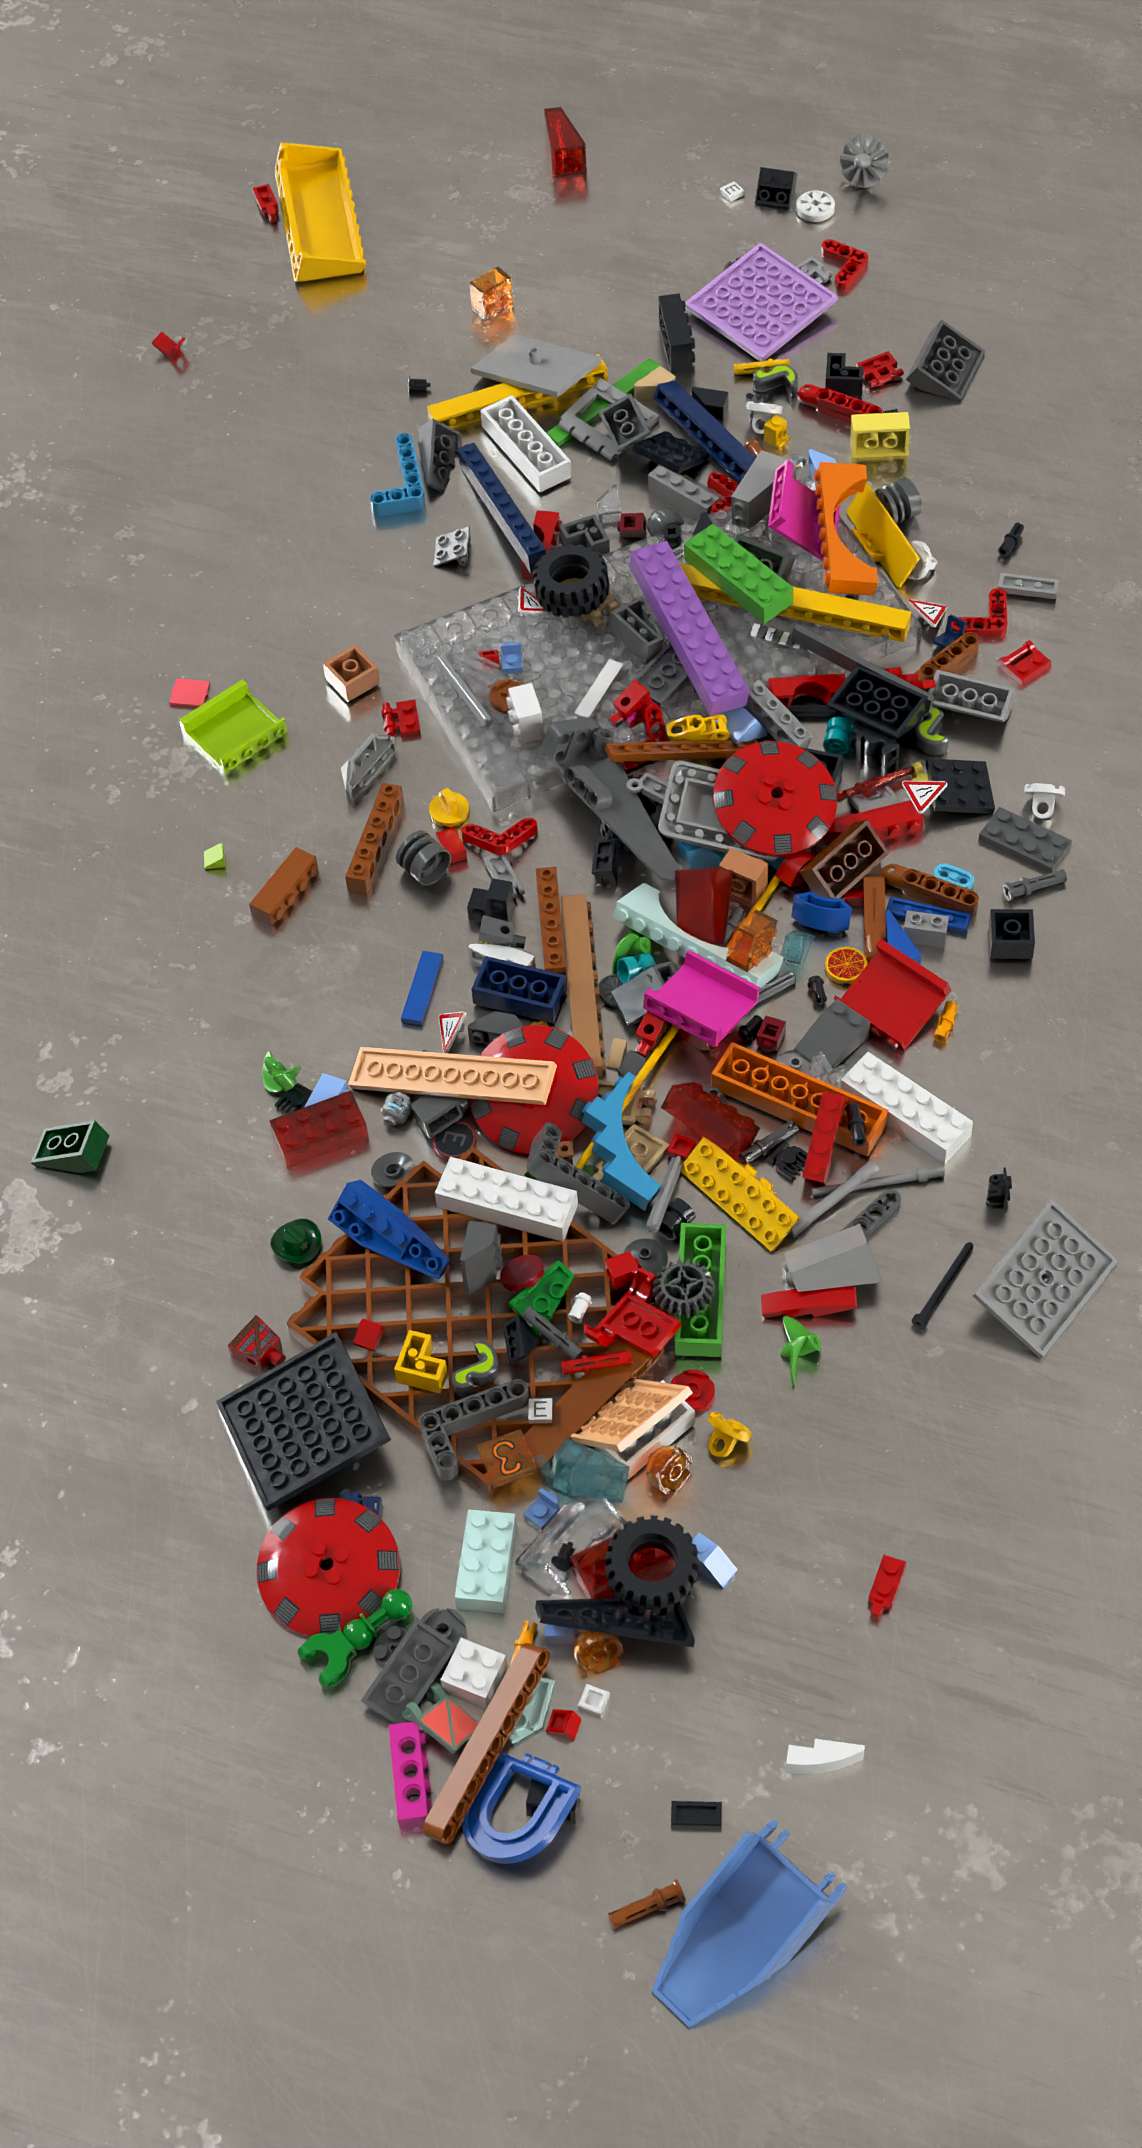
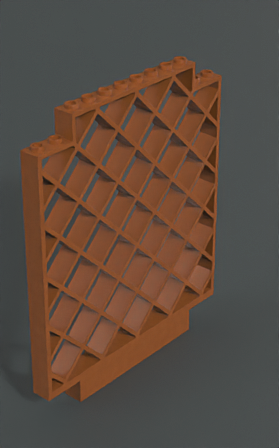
M474 1147L462 1153L459 1157L461 1160L505 1171ZM424 1160L418 1166H414L410 1173L403 1180H399L396 1183L398 1185L388 1194L383 1195V1197L395 1206L403 1199L404 1214L424 1232L443 1230L444 1249L441 1250L450 1260L445 1269V1283L412 1285L411 1267L382 1254L372 1253V1250L366 1247L365 1254L344 1255L356 1243L355 1240L344 1234L341 1238L334 1241L329 1250L320 1254L312 1266L305 1268L299 1277L301 1287L312 1297L305 1302L303 1308L297 1313H293L287 1322L289 1334L308 1349L337 1332L341 1340L355 1339L359 1323L334 1325L333 1306L366 1303L367 1320L373 1321V1303L406 1301L407 1320L376 1322L383 1326L384 1334L382 1337L407 1335L409 1330L424 1334L447 1333L448 1353H433L430 1356L445 1360L449 1371V1388L442 1389L441 1394L428 1390L415 1391V1387L408 1386L409 1391L381 1393L374 1387V1373L394 1371L399 1356L374 1358V1351L367 1349V1358L351 1359L358 1374L368 1373V1382L361 1376L360 1378L371 1400L423 1442L420 1423L416 1421L415 1406L453 1403L469 1397L459 1396L453 1391L452 1374L454 1367H464L479 1362L475 1351L454 1352L453 1332L487 1330L488 1343L493 1347V1329H503V1324L517 1314H492L491 1295L521 1292L509 1291L504 1288L501 1279H495L471 1295H465L463 1281L451 1282L450 1263H460L463 1247L450 1248L449 1230L467 1229L469 1221L496 1224V1227L504 1225L464 1214H448L446 1209H443V1215L410 1217L409 1199L435 1198V1191L442 1177L441 1173ZM425 1177L431 1181L430 1183H420ZM571 1221L563 1242L545 1241L528 1243L527 1232L522 1231L523 1243L501 1245V1257H503V1260L514 1259L528 1254L538 1257L563 1256L564 1265L568 1269V1255L595 1254L603 1260L604 1272L574 1274V1280L565 1293L566 1309L555 1310L549 1321L552 1325L567 1324L568 1338L573 1342L572 1324L577 1323L572 1322L567 1317L571 1311L570 1289L605 1287L606 1306L587 1308L581 1323L601 1322L614 1307L611 1306L610 1287L612 1284L605 1272V1260L618 1254L573 1221ZM567 1234L573 1237L574 1240H567ZM405 1267L406 1285L372 1288V1269ZM366 1269V1288L333 1290V1271ZM326 1272V1291H323L314 1282ZM486 1295L487 1315L452 1317V1297ZM446 1298L447 1317L413 1320L412 1300ZM650 1301L649 1304H650L651 1306H653V1307H655V1308H657V1309H659V1310L662 1311V1309H661V1304H660V1305H657V1303L655 1302V1303L652 1305V1304H651V1301ZM324 1306H327V1326L303 1327ZM620 1340L607 1347H603L596 1342L578 1343L576 1345L583 1349L582 1354L578 1358H581L582 1355L590 1357L630 1350L632 1364L591 1370L578 1381L575 1378V1373L570 1374L571 1380L535 1382L534 1362L572 1360L561 1349H556L553 1345L536 1346L528 1356L518 1363L529 1362L530 1383H526L528 1385L529 1398L536 1399V1397L563 1395L552 1406V1423L529 1424L528 1419L497 1421V1418H495L491 1422H484L449 1435L448 1439H451V1446L456 1455L458 1470L489 1495L507 1477L500 1472L501 1461L494 1458V1456L492 1459L464 1460L457 1454V1439L492 1437L493 1447L498 1442V1436L524 1434L515 1443V1449H509L504 1455L508 1457L506 1469L514 1468L515 1463L520 1461L542 1479L576 1444L571 1441L570 1436L573 1433L577 1434L582 1426L587 1425L591 1418L613 1396L615 1397L621 1392L620 1389L628 1381L640 1379L665 1353L664 1347L654 1358H651ZM494 1349L499 1364L509 1363L507 1349ZM616 1358V1359H610V1360L599 1361V1363H601V1362H607V1361H613V1360H618V1359ZM494 1381L488 1386H474V1393L472 1395L499 1385H495ZM517 1392L514 1395L519 1396L523 1393ZM409 1406V1415L400 1407ZM454 1416L450 1417V1420L456 1419V1417ZM437 1444L434 1447L440 1448L443 1444Z

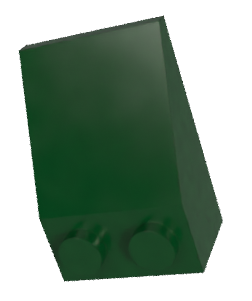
M95 1120L44 1128L31 1164L76 1173L96 1171L110 1135Z

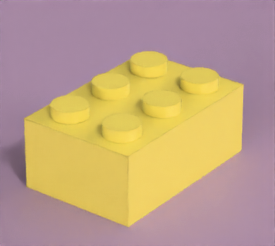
M908 412L858 414L851 416L850 444L852 458L908 456L910 437Z

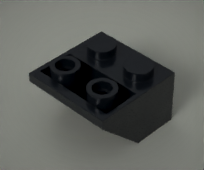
M760 167L755 203L790 208L798 174L793 171Z

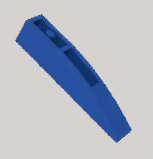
M362 1180L346 1184L328 1217L330 1222L361 1246L435 1279L441 1278L450 1262L448 1257L421 1228Z

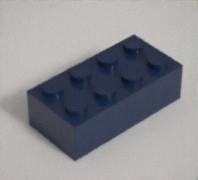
M485 956L471 988L473 1004L554 1023L567 991L566 975Z

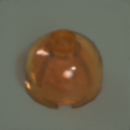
M664 1445L656 1449L649 1456L646 1474L650 1483L665 1494H668L670 1490L676 1492L689 1478L691 1472L688 1470L689 1463L693 1464L691 1455L680 1447Z
M583 1630L575 1638L573 1653L580 1670L588 1673L587 1670H594L595 1674L610 1670L620 1661L619 1655L621 1653L623 1655V1647L617 1635Z

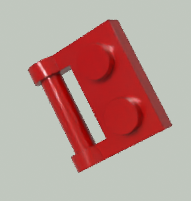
M1028 640L1023 643L1021 648L1007 657L1003 656L998 659V665L1022 686L1051 667V660L1036 649L1032 641ZM1024 654H1029L1028 657L1024 658L1014 666L1010 664L1016 659L1023 656Z

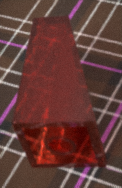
M561 107L544 109L545 136L552 176L559 177L587 173L586 145L584 140Z
M712 867L675 870L677 927L701 941L716 946L725 945L733 870Z

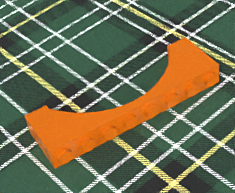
M820 462L818 469L814 471V481H817L815 495L818 496L817 510H820L818 515V525H821L819 538L823 541L821 544V554L824 555L822 569H825L824 584L827 585V593L874 596L878 585L877 568L865 564L846 548L836 532L833 521V514L843 501L858 492L863 493L867 481L866 465Z

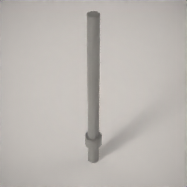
M944 1167L927 1170L926 1168L916 1169L915 1172L868 1179L853 1190L918 1180V1182L928 1181V1178L945 1176ZM843 1183L812 1188L813 1197L828 1195Z

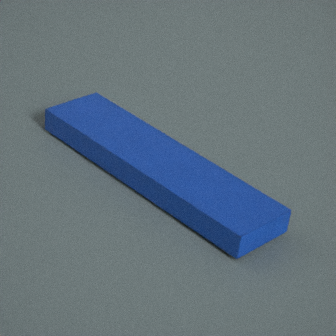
M891 896L886 911L890 910L896 920L905 921L907 910L949 916L948 931L967 935L972 919V914Z
M422 951L401 1015V1022L422 1026L443 961V954Z

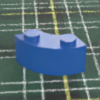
M811 891L794 895L791 917L803 927L839 933L840 931L849 930L852 908L841 898H825Z

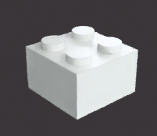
M532 683L508 688L509 697H506L508 709L511 710L507 712L510 723L513 722L514 724L512 726L514 736L519 737L521 744L544 739L542 711Z
M461 1638L441 1678L443 1690L447 1694L487 1709L507 1669L506 1655Z

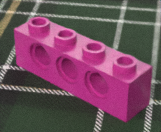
M415 1722L388 1725L399 1828L423 1826L432 1808V1800L427 1801L426 1792L431 1791L429 1776L425 1777L424 1768H428L427 1752L422 1753L421 1746L426 1744L424 1729L420 1730L419 1725ZM408 1747L415 1749L411 1754L403 1753ZM409 1771L417 1772V1775L412 1778L405 1776ZM416 1794L420 1796L417 1801H408L411 1795Z

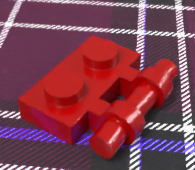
M889 351L856 363V367H864L863 378L865 380L873 379L868 381L870 388L883 386L885 382L890 380L893 382L898 380V377L904 375L901 368L895 370L898 362Z
M416 700L396 702L395 709H392L388 702L382 704L381 714L385 720L383 727L387 735L394 736V732L399 731L401 737L421 734ZM398 718L399 722H394L392 719Z

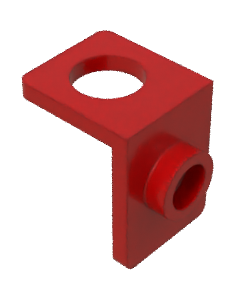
M160 332L151 344L171 359L181 348L185 338L183 337L178 343H175L165 333Z

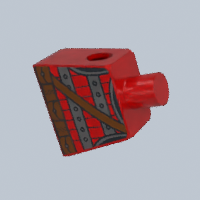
M647 1011L635 1034L638 1046L634 1052L646 1058L649 1052L653 1053L672 1023Z
M257 1315L227 1345L232 1358L258 1370H264L269 1363L278 1366L286 1359V1356L280 1353L282 1344L279 1336Z

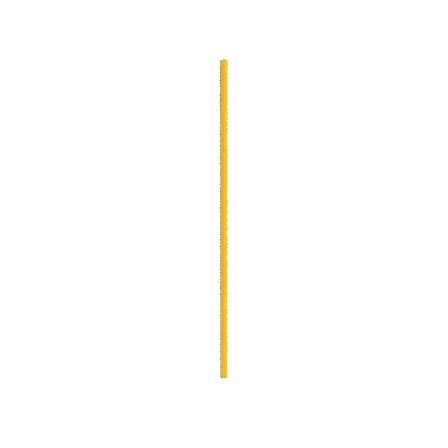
M776 876L773 877L725 948L735 949L781 882L780 879ZM671 1025L634 1080L632 1088L623 1101L622 1112L680 1029L679 1027ZM592 1141L575 1165L580 1170L584 1169L594 1154L591 1152L594 1145Z

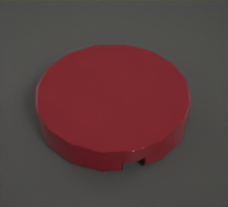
M536 1255L519 1256L503 1267L500 1273L501 1282L504 1288L509 1291L518 1292L523 1287L531 1288L543 1277L545 1272L543 1269L544 1265Z

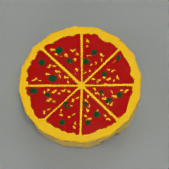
M847 946L832 950L827 955L825 961L827 976L832 981L842 985L843 983L852 984L867 966L864 954L856 948Z

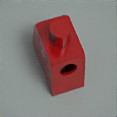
M635 679L614 700L613 706L616 713L609 718L611 725L617 728L624 723L628 728H633L642 722L641 708L646 702L652 701L649 690Z

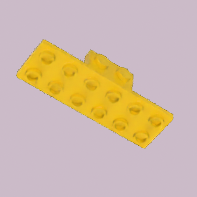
M866 483L863 493L858 492L846 510V513L857 528L851 530L849 537L862 554L863 559L869 562H880L895 585L901 587L920 558L870 485Z
M704 1136L684 1161L681 1173L772 1252L775 1251L800 1217L775 1196L777 1192L771 1188L773 1184L764 1177H758L756 1175L758 1171L748 1163L743 1165L736 1162L709 1137Z

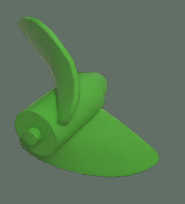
M629 928L628 935L617 945L612 963V974H618L617 962L620 958L642 953H649L652 956L653 948L650 938Z
M268 1051L264 1058L262 1069L264 1087L271 1093L292 1089L297 1082L295 1077L299 1074L301 1066L299 1065L287 1070Z
M784 1316L783 1323L789 1342L781 1349L780 1354L785 1358H790L792 1386H795L797 1358L817 1350L821 1351V1342L817 1334L810 1333L797 1320Z

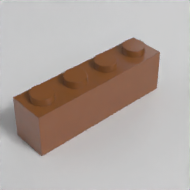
M295 847L249 903L251 916L270 926H273L277 920H280L287 907L293 904L299 892L305 889L311 877L317 874L316 856Z

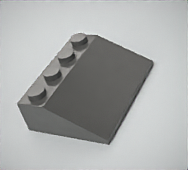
M941 319L930 331L906 380L921 391L961 401L985 350Z

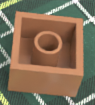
M356 645L323 663L326 680L347 702L380 684L378 667Z
M730 848L719 865V891L754 906L768 886V863L746 855L742 851Z

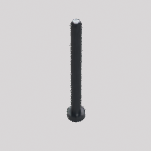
M971 1242L964 1245L920 1314H915L911 1319L916 1327L925 1329L928 1325L927 1318L973 1250Z

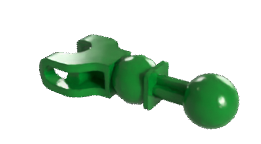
M402 1589L390 1590L384 1595L381 1608L367 1619L361 1613L359 1615L361 1619H354L348 1622L344 1627L343 1633L340 1630L333 1634L318 1633L310 1637L298 1648V1657L306 1663H310L319 1657L329 1659L327 1667L319 1674V1684L323 1689L333 1688L348 1676L350 1662L357 1656L355 1650L367 1648L372 1642L373 1636L377 1639L379 1636L375 1631L389 1619L401 1620L410 1614L412 1610L410 1595Z

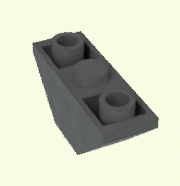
M494 1011L468 1025L469 1040L490 1044L500 1035L512 1029L523 1027L516 1015Z

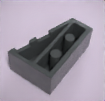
M641 597L611 612L609 630L647 664L662 650L664 638L656 623L652 621L651 613L644 606V600Z

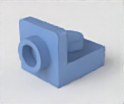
M521 642L501 643L503 674L523 673Z
M541 1488L538 1491L539 1497L523 1515L527 1521L543 1531L560 1512L559 1498L553 1492H547Z

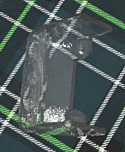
M575 1497L557 1513L521 1553L515 1564L523 1573L548 1592L569 1595L571 1591L567 1587L569 1577L566 1573L568 1571L556 1569L551 1563V1558L558 1554L563 1543L572 1542V1547L575 1549L570 1560L572 1567L594 1541H607L614 1534L613 1530L615 1528H624L626 1521L606 1498Z

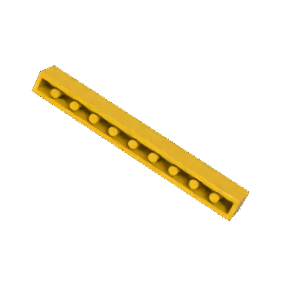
M603 360L601 364L560 396L592 387L600 379L608 382L607 367ZM502 383L427 406L429 420L435 419L455 429L481 421V409L511 395L522 407L556 397Z

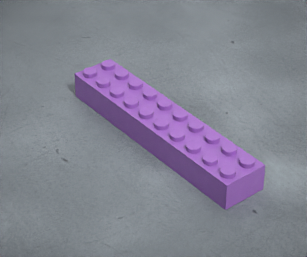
M664 541L631 551L629 568L708 714L712 716L747 705L749 689L668 542Z

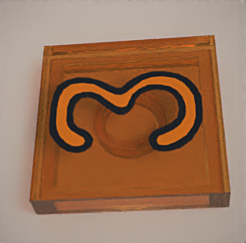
M521 1429L477 1445V1450L493 1488L538 1472Z

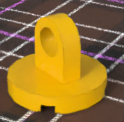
M449 788L441 790L439 795L433 798L429 804V816L438 826L443 827L442 825L448 826V828H453L461 825L468 818L469 803L467 799L459 793L451 792Z
M711 1412L707 1419L715 1427L708 1442V1449L714 1456H728L738 1439L749 1442L752 1436L749 1428L734 1419H724L721 1413ZM723 1439L725 1447L719 1452L717 1442Z

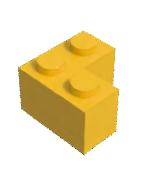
M409 1330L394 1371L397 1383L441 1394L448 1375L445 1360L430 1357L433 1351L431 1335Z

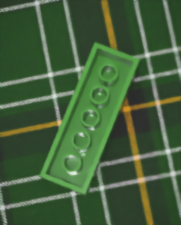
M711 524L684 543V560L763 624L793 604V587L716 525Z
M681 1223L679 1259L682 1263H686L689 1258L691 1264L698 1261L699 1267L705 1266L707 1272H711L712 1280L715 1283V1294L712 1297L711 1305H707L705 1311L699 1309L698 1316L690 1313L689 1318L686 1317V1314H682L678 1318L676 1313V1319L680 1321L681 1327L675 1333V1355L721 1357L726 1224ZM682 1283V1288L684 1289V1293L686 1294V1288H684V1285Z

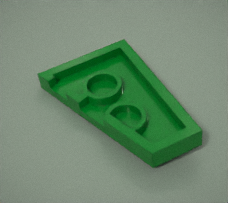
M558 1260L544 1272L543 1277L537 1284L521 1291L509 1302L508 1306L517 1315L521 1316L529 1306H532L534 1310L550 1321L574 1280L575 1275ZM526 1321L528 1325L532 1328V1330L540 1337L542 1333H540L535 1327H533L528 1321Z

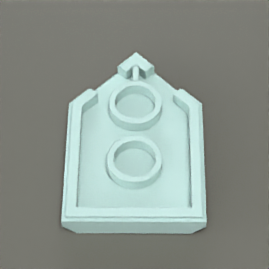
M541 1677L509 1736L512 1744L543 1727L555 1680Z

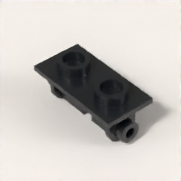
M1003 1167V1174H993L990 1176L986 1197L990 1205L1002 1204L1003 1210H1006L1007 1201H1010L1009 1189H1012L1011 1176H1007L1006 1167Z

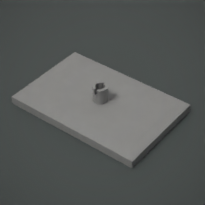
M514 334L470 369L471 374L558 398L601 364L602 360L600 356Z
M1051 1199L972 1296L1033 1353L1042 1358L1115 1266L1118 1259Z

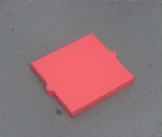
M176 678L174 688L171 689L172 695L169 704L183 707H200L205 703L206 698L209 697L210 681Z

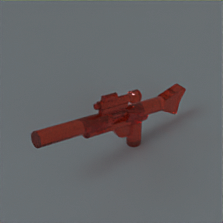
M909 766L885 776L867 779V781L855 783V786L836 792L837 802H842L856 794H863L865 797L870 798L872 792L877 788L914 774V768Z

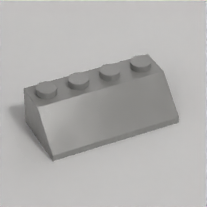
M662 465L657 466L648 474L649 492L699 520L703 512L708 515L711 521L714 519L710 515L711 507L714 502L724 498L722 495L682 472L676 473Z
M936 670L933 678L935 679L936 687L930 688L928 692L935 697L933 706L1002 723L1008 718L1013 705L1014 688Z

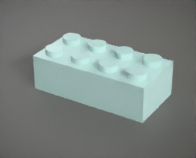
M468 1510L455 1592V1602L458 1610L505 1614L517 1529L515 1514Z

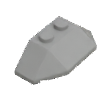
M371 733L354 750L352 756L343 762L341 772L348 803L351 804L397 751L395 737Z

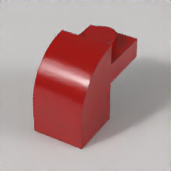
M803 851L795 855L786 856L775 876L789 887L801 886L804 878L799 871L816 855Z

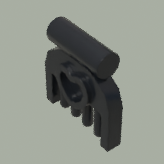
M297 1083L294 1086V1090H289L274 1104L275 1108L278 1109L280 1107V1110H283L290 1102L284 1112L287 1113L292 1108L289 1115H293L298 1110L294 1118L301 1122L306 1117L304 1107L313 1091Z
M782 1141L767 1156V1159L771 1163L776 1161L778 1172L792 1181L797 1173L791 1168L800 1172L801 1169L796 1164L802 1168L805 1165L798 1161L797 1158L805 1163L808 1153L796 1146L789 1147L786 1141Z

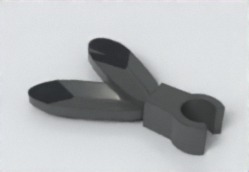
M752 393L746 394V402L771 404L774 399L773 394H767L758 401ZM753 410L752 413H750V423H752Z

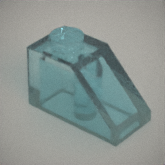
M793 930L785 936L781 956L784 957L783 961H786V965L798 967V964L801 965L805 962L814 935Z

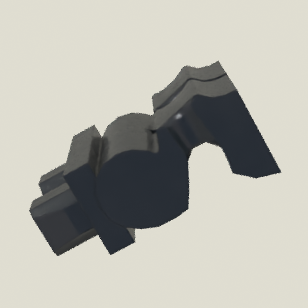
M861 723L856 724L851 729V734L856 737L851 742V748L856 751V759L860 762L863 760L869 768L881 766V777L884 781L899 770V744L896 742V739H891L887 735L881 736L880 731L869 726L865 727Z

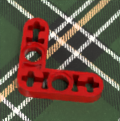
M831 239L824 240L821 244L822 255L845 264L835 276V287L839 290L850 288L867 267L868 254ZM853 269V270H856V271H855V272H849V271H847V270Z
M711 472L707 485L724 496V498L712 504L710 515L715 519H725L732 516L731 496L739 484L719 472Z
M995 588L989 592V617H958L966 621L964 634L973 632L979 637H1002L1006 634L1008 625L1007 596L1004 590ZM996 597H999V603H996ZM1000 610L1003 613L1001 615H996L993 613V611ZM952 622L953 630L959 632L960 628H957L959 624ZM982 625L984 628L975 629L974 626Z
M653 701L646 702L641 708V717L647 740L642 742H657L655 739L659 742H668L660 707ZM651 708H653V710L651 711L652 716L654 717L653 719H652V717L648 714V713H650V709H651ZM658 724L659 729L657 732L651 733L652 726ZM624 761L622 766L627 771L648 761Z
M533 818L520 820L502 834L495 833L476 824H467L461 828L463 841L496 855L510 853L538 832L537 821Z

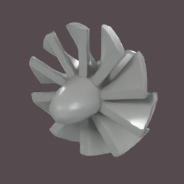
M863 135L852 139L861 154L849 141L845 144L843 154L856 156L853 158L840 155V164L843 169L841 173L851 182V185L862 188L872 187L879 184L880 180L887 174L890 154L888 152L881 157L878 156L886 152L885 145L881 139L873 154L871 150L877 138L872 135H866L867 151L864 150Z

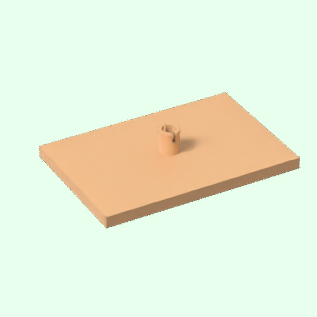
M641 1379L628 1381L620 1389L621 1392L615 1397L613 1396L591 1418L587 1425L582 1426L577 1434L573 1433L570 1436L573 1443L622 1452L693 1392L689 1386Z

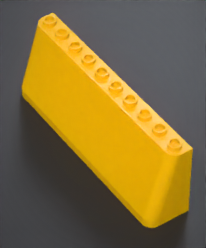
M280 143L275 176L292 270L296 282L362 273V270L366 268V259L363 258L364 248L361 247V235L358 234L359 224H356L357 213L354 212L352 190L349 189L348 169L345 167V156H343L341 148Z

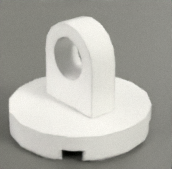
M747 401L745 409L754 411L752 428L758 434H764V429L758 428V421L760 419H764L767 422L773 417V413L782 414L783 411L782 406L761 402L753 403L752 401Z
M913 541L910 545L920 559L907 578L910 580H920L926 576L929 570L935 569L937 560L931 557L930 549L926 543Z
M1033 783L1030 786L1029 784L1025 785L1024 793L1033 795L1032 809L1034 815L1040 819H1047L1054 812L1055 797L1065 796L1066 788L1059 786V789H1055L1053 784ZM1042 803H1047L1049 806L1045 814L1038 812V806Z

